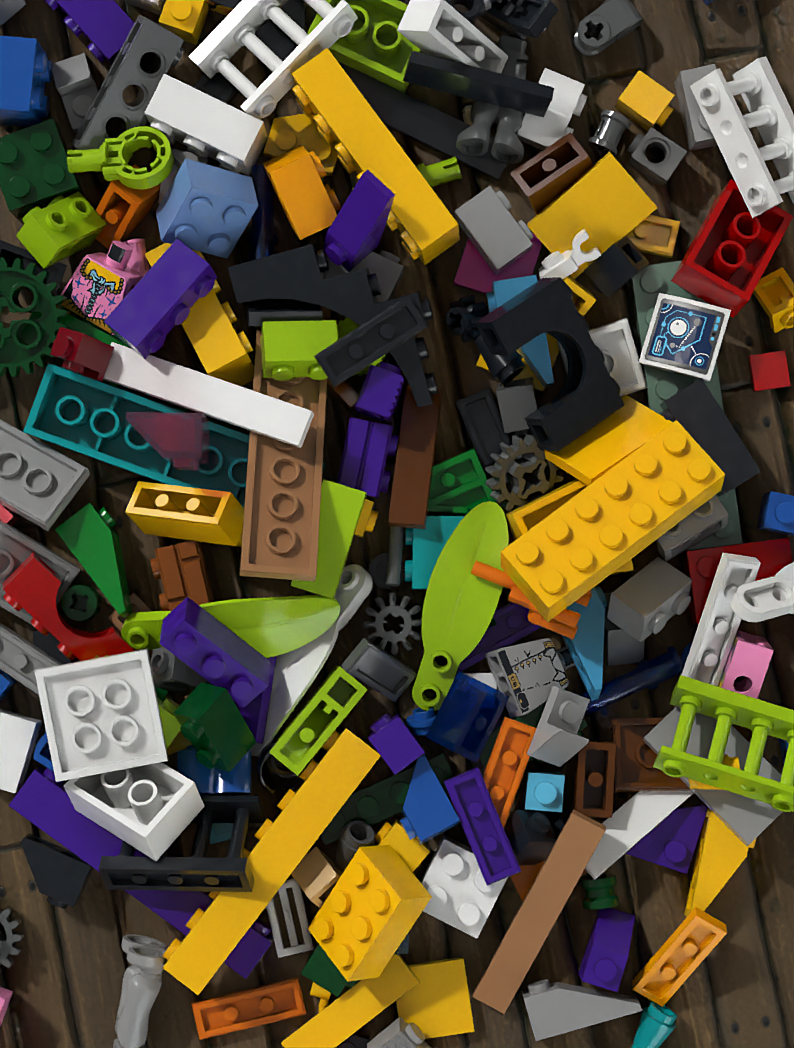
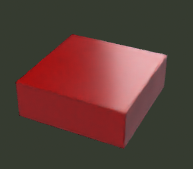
M785 350L748 356L753 392L791 386Z

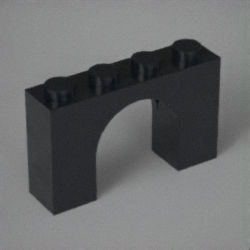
M561 277L540 279L475 322L491 355H510L542 333L550 334L562 345L568 361V374L562 390L552 400L524 418L540 450L560 451L625 405L620 396V387L610 376L604 364V355L594 344L588 332V323L578 312L572 300V291Z

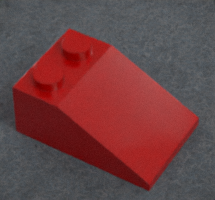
M789 537L682 552L684 574L692 579L689 594L691 597L689 604L691 624H699L722 553L756 557L761 563L755 581L774 577L782 568L793 563Z

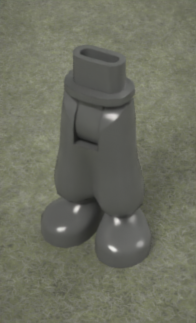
M501 36L497 47L508 55L501 74L526 80L529 59L525 54L527 42L518 38ZM475 100L470 111L473 125L457 136L456 148L469 156L484 155L488 151L491 127L496 124L498 128L491 150L493 158L506 164L521 162L524 155V147L515 133L522 127L524 112Z

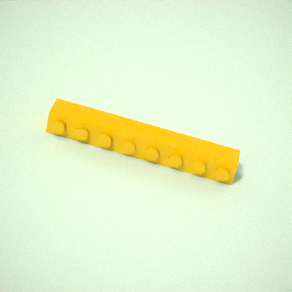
M347 728L341 734L336 730L331 734L322 746L327 753L321 761L317 763L312 759L299 776L304 780V783L295 793L289 789L277 805L282 811L275 821L272 822L268 818L254 835L259 841L251 852L244 848L242 858L248 859L254 877L252 892L211 891L208 896L213 901L204 912L198 908L185 925L190 929V932L182 942L175 938L162 955L167 959L163 969L196 995L201 993L381 756Z

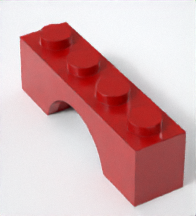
M34 552L3 582V590L6 592L3 598L18 612L22 608L25 609L33 617L30 623L41 634L47 636L51 633L60 642L57 645L58 649L71 661L76 657L80 661L94 659L96 655L105 657V655L111 656L138 651V649L132 648L121 637V633L114 626L90 632L82 631L69 625L62 618L56 606V596L61 584L60 576Z

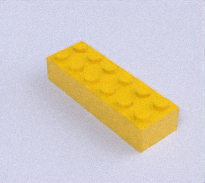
M326 48L291 73L295 86L291 89L296 96L297 104L307 117L311 114L314 115L313 120L317 124L316 129L328 145L333 142L336 146L334 148L339 154L337 157L349 174L355 171L358 174L356 178L359 180L368 169L395 194L386 225L392 232L395 229L400 231L401 234L399 236L403 241L401 244L413 260L419 257L423 264L426 265L458 242L460 235L456 220L329 49Z
M676 420L500 551L501 568L544 619L549 622L719 493L723 486L725 473Z

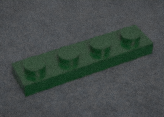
M444 753L427 759L446 793L448 790L444 781L454 776ZM416 765L353 792L320 835L324 845L339 840L341 829L352 821H363L371 826L402 812Z

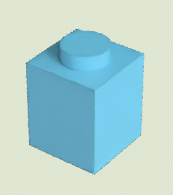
M526 769L523 807L528 810L562 812L565 775L562 772Z

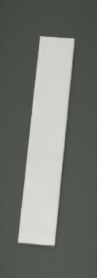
M111 342V346L115 348L105 372L104 380L295 447H302L314 417V413L311 410L151 355L144 359L133 349Z

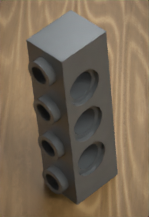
M138 15L71 144L79 150L99 149L106 138H118L126 130L145 126L148 120L145 111L163 74L168 72L170 66L175 67L181 59L184 51L181 45L184 39L146 17ZM147 52H153L155 56L154 66L149 70L143 71L140 67L141 57ZM134 84L138 88V95L134 101L126 103L122 97L123 91L127 86ZM112 117H119L121 120L119 131L112 135L107 134L105 130L107 121Z

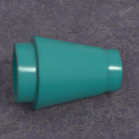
M653 1001L649 1007H644L631 1048H659L676 1027L674 1022L677 1015L665 1005L662 1007Z

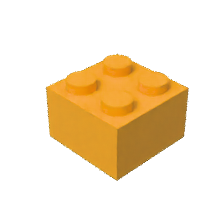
M300 145L262 163L288 221L300 240L332 225L337 216L336 211L341 209V205L333 189L328 184H323L321 178L327 175L319 157L315 155L314 151L308 153Z

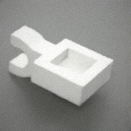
M585 228L574 236L571 251L568 249L562 254L560 251H556L541 262L543 266L538 269L540 279L561 277L563 280L578 270L579 265L601 256L597 246L590 251L580 249L581 243L589 238Z

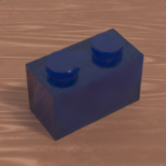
M459 671L426 737L477 763L509 696Z

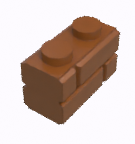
M191 540L155 549L156 558H152L150 561L155 580L162 579L165 593L159 594L162 611H172L186 597H189L198 605L214 602L199 541Z

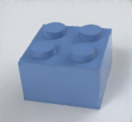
M185 158L156 211L161 241L173 244L178 239L190 249L228 258L259 206L252 177Z

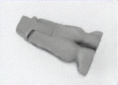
M128 934L123 936L121 947L127 954V961L131 966L126 969L123 977L121 998L115 1023V1031L118 1038L114 1040L113 1048H144L150 1010L160 991L163 966L167 962V959L162 956L166 951V945L148 936Z

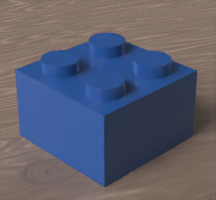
M0 35L1 125L30 127L41 123L42 118L48 117L49 96H45L46 82L52 81L53 63L51 60H48L46 51L43 50L37 39Z

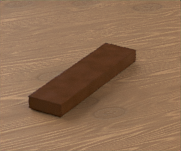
M406 386L388 516L389 526L426 529L443 396L442 388H438L439 393L433 395L435 401L432 404L418 407L410 386Z

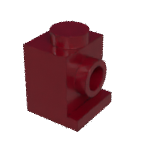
M60 327L53 342L50 355L64 360L63 368L102 382L115 347L86 334Z

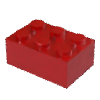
M731 179L716 198L671 282L710 305L731 310L730 316L734 318L749 301L794 216L774 206L761 215L752 218L735 181Z

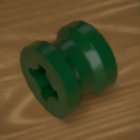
M74 585L64 592L61 599V608L68 618L75 621H87L99 613L101 598L93 587Z
M601 874L595 880L591 875L580 878V885L585 889V897L582 900L584 909H604L619 905V898L614 894V885L617 883L615 874Z

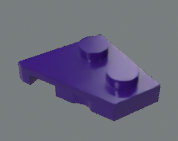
M698 804L674 810L625 854L687 874L708 807Z

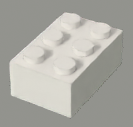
M163 74L145 111L150 127L164 133L171 145L178 141L188 147L186 150L204 158L209 156L219 161L221 169L235 173L242 172L248 176L268 139L263 121L166 74Z
M162 762L70 779L64 785L76 811L155 861L160 858L205 807L195 782Z

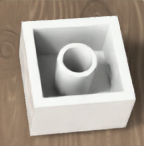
M443 834L420 880L421 884L432 896L423 912L478 938L507 878L487 886L472 849Z

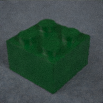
M53 118L0 137V187L9 211L17 219L24 217L37 206L41 209L47 207L52 200L60 195L66 198L78 191L84 195L77 173H70L68 170L67 157H70L67 154L68 149L60 127Z

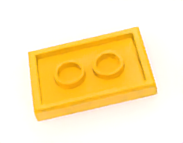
M608 152L530 220L527 226L551 254L556 251H560L562 254L568 249L571 251L574 236L585 228L589 238L581 243L580 249L590 251L597 246L602 255L611 245L626 236L658 207L613 154ZM595 260L584 262L578 266V270L570 275L574 279L577 278Z
M624 395L621 397L625 404L622 408L560 451L544 450L545 458L589 486L673 422L666 420L655 411Z

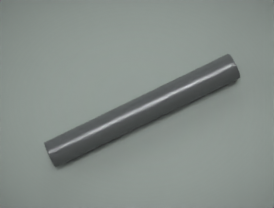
M390 526L385 585L400 586L404 527Z

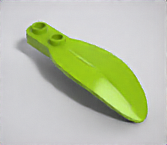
M489 501L477 505L459 522L441 551L432 571L422 611V640L425 651L412 690L414 702L423 710L428 711L429 707H434V711L446 704L460 662L480 642L498 605L503 586L471 574L476 560L504 571L501 568L500 551L509 545V531L505 513L495 502ZM442 655L447 659L448 663L444 666L438 665L435 662V657ZM433 689L437 696L433 699L427 698L424 690Z
M317 595L233 599L199 605L265 658L288 653L317 639L334 624L340 614V604L337 599ZM171 611L135 612L128 615L121 630V637L132 648L138 650H152L163 647L159 644L162 622Z

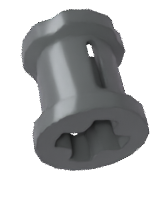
M605 109L600 115L602 121L594 137H590L587 143L599 153L606 155L608 152H611L616 157L618 153L616 147L624 130H629L632 123L621 114Z

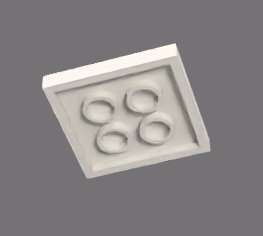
M148 649L35 670L56 782L168 761L169 758Z

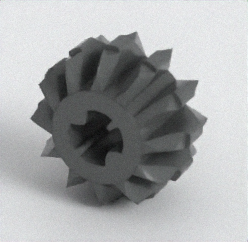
M390 593V606L388 607L385 606L381 597H377L375 599L376 604L382 610L378 613L373 608L367 607L365 612L376 617V621L363 622V628L376 627V632L368 635L366 639L372 642L380 636L383 639L378 647L383 650L387 641L392 642L391 653L393 655L398 654V641H402L407 651L411 650L412 646L406 639L408 634L416 640H420L422 637L420 633L411 630L412 626H422V619L411 620L410 617L421 610L420 607L416 605L407 612L404 608L409 603L410 597L404 596L400 606H395L396 595L395 593ZM390 613L394 617L401 615L404 620V624H400L403 630L397 634L393 630L387 632L383 627V623H387L384 618Z

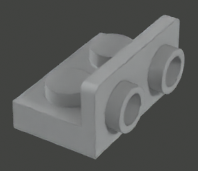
M716 495L657 539V551L664 561L667 562L728 526L729 514Z

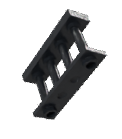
M247 794L237 796L200 795L205 807L190 822L198 823L192 853L189 857H170L173 843L157 861L150 857H134L136 848L122 841L119 855L101 856L99 871L107 890L252 892L254 877L248 859L242 858L249 823H264L266 819L259 796ZM213 823H234L228 855L225 858H206Z

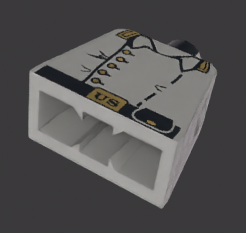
M550 638L504 647L485 653L510 718L525 715L547 701L553 685L565 689L569 685V681L564 670L575 666L567 646L556 650Z

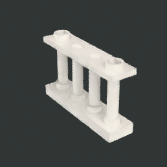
M242 0L189 55V58L210 79L217 72H220L247 98L240 107L247 114L261 120L274 111L277 102L295 85L291 73L326 48L329 49L339 38L344 37L350 32L358 17L345 0H341L335 8L326 0H304L323 18L309 35L280 8L285 0ZM268 19H271L298 45L284 61L255 35V32ZM245 45L273 72L258 88L229 61L241 46Z
M766 56L756 59L733 74L734 81L726 82L721 69L718 68L690 86L752 218L783 202L780 195L782 193L788 192L794 204V114ZM741 94L750 113L742 115L733 96ZM757 127L765 146L757 147L749 128ZM773 160L781 179L773 181L764 161Z

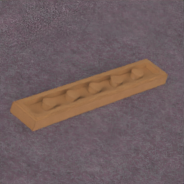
M573 809L472 995L473 998L505 1014L603 837L606 826Z

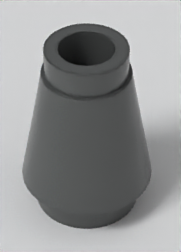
M352 821L341 829L334 861L338 870L345 871L359 847L375 845V834L370 825L363 821Z

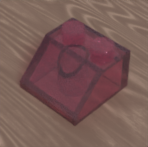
M126 412V420L164 459L173 463V467L177 468V470H199V464H208L209 419L203 413Z

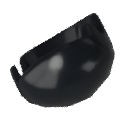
M279 738L265 746L257 758L259 780L272 794L275 791L288 792L289 789L294 791L299 785L304 783V780L299 776L305 768L297 776L269 753Z

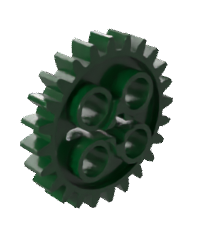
M0 258V316L8 315L9 311L18 314L41 312L42 316L39 319L13 320L11 323L0 322V377L5 375L7 367L12 377H19L20 367L23 368L26 374H33L34 362L38 366L45 368L47 364L43 356L46 354L54 357L50 353L59 328L70 329L69 326L61 323V318L70 315V311L62 310L59 307L60 304L67 300V297L55 296L54 294L60 287V284L58 282L46 283L50 276L48 271L44 270L36 275L37 264L31 262L24 270L23 259L19 258L15 259L12 267L8 258ZM24 288H30L34 294V301L27 308L22 307L18 300L19 294ZM32 324L37 330V339L34 343L28 345L23 341L22 331L27 325Z

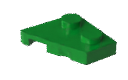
M475 449L468 450L433 466L428 511L469 513L474 507L483 502L491 501L497 503L490 496L492 489L485 484L487 478Z

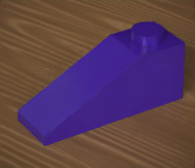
M368 169L358 180L327 231L323 246L328 258L334 264L342 265L348 272L379 246L395 194Z

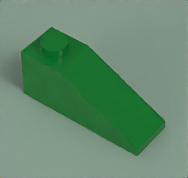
M88 503L55 530L117 613L126 618L133 611L120 538L112 528L117 522L105 507L98 509L91 503Z

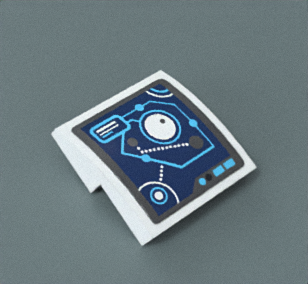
M659 293L638 363L670 373L676 372L697 379L702 378L704 381L710 382L731 310Z

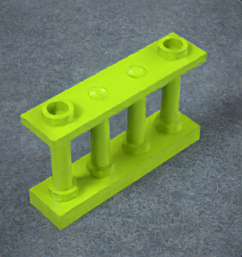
M680 675L670 701L671 705L678 706L681 709L672 747L661 746L653 767L662 770L671 777H685L770 804L773 808L782 812H794V710ZM696 713L710 716L717 720L708 759L686 753ZM732 724L748 728L753 732L744 771L722 764ZM769 735L786 740L789 743L780 782L758 775L767 736Z

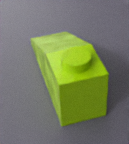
M335 666L313 692L269 753L298 776L368 689L343 668Z

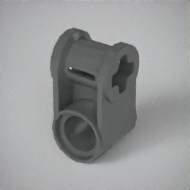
M606 0L598 9L580 22L573 38L574 46L581 55L587 57L595 56L615 41L631 33L644 19L630 0ZM586 33L589 35L596 33L598 35L597 40L594 37L587 39L585 37Z

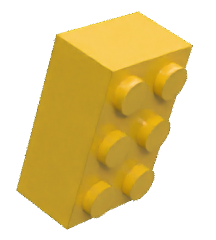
M391 845L359 847L307 929L347 982L378 978L432 896Z

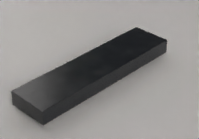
M411 51L403 77L404 82L504 108H511L539 117H544L554 92V88L416 51Z

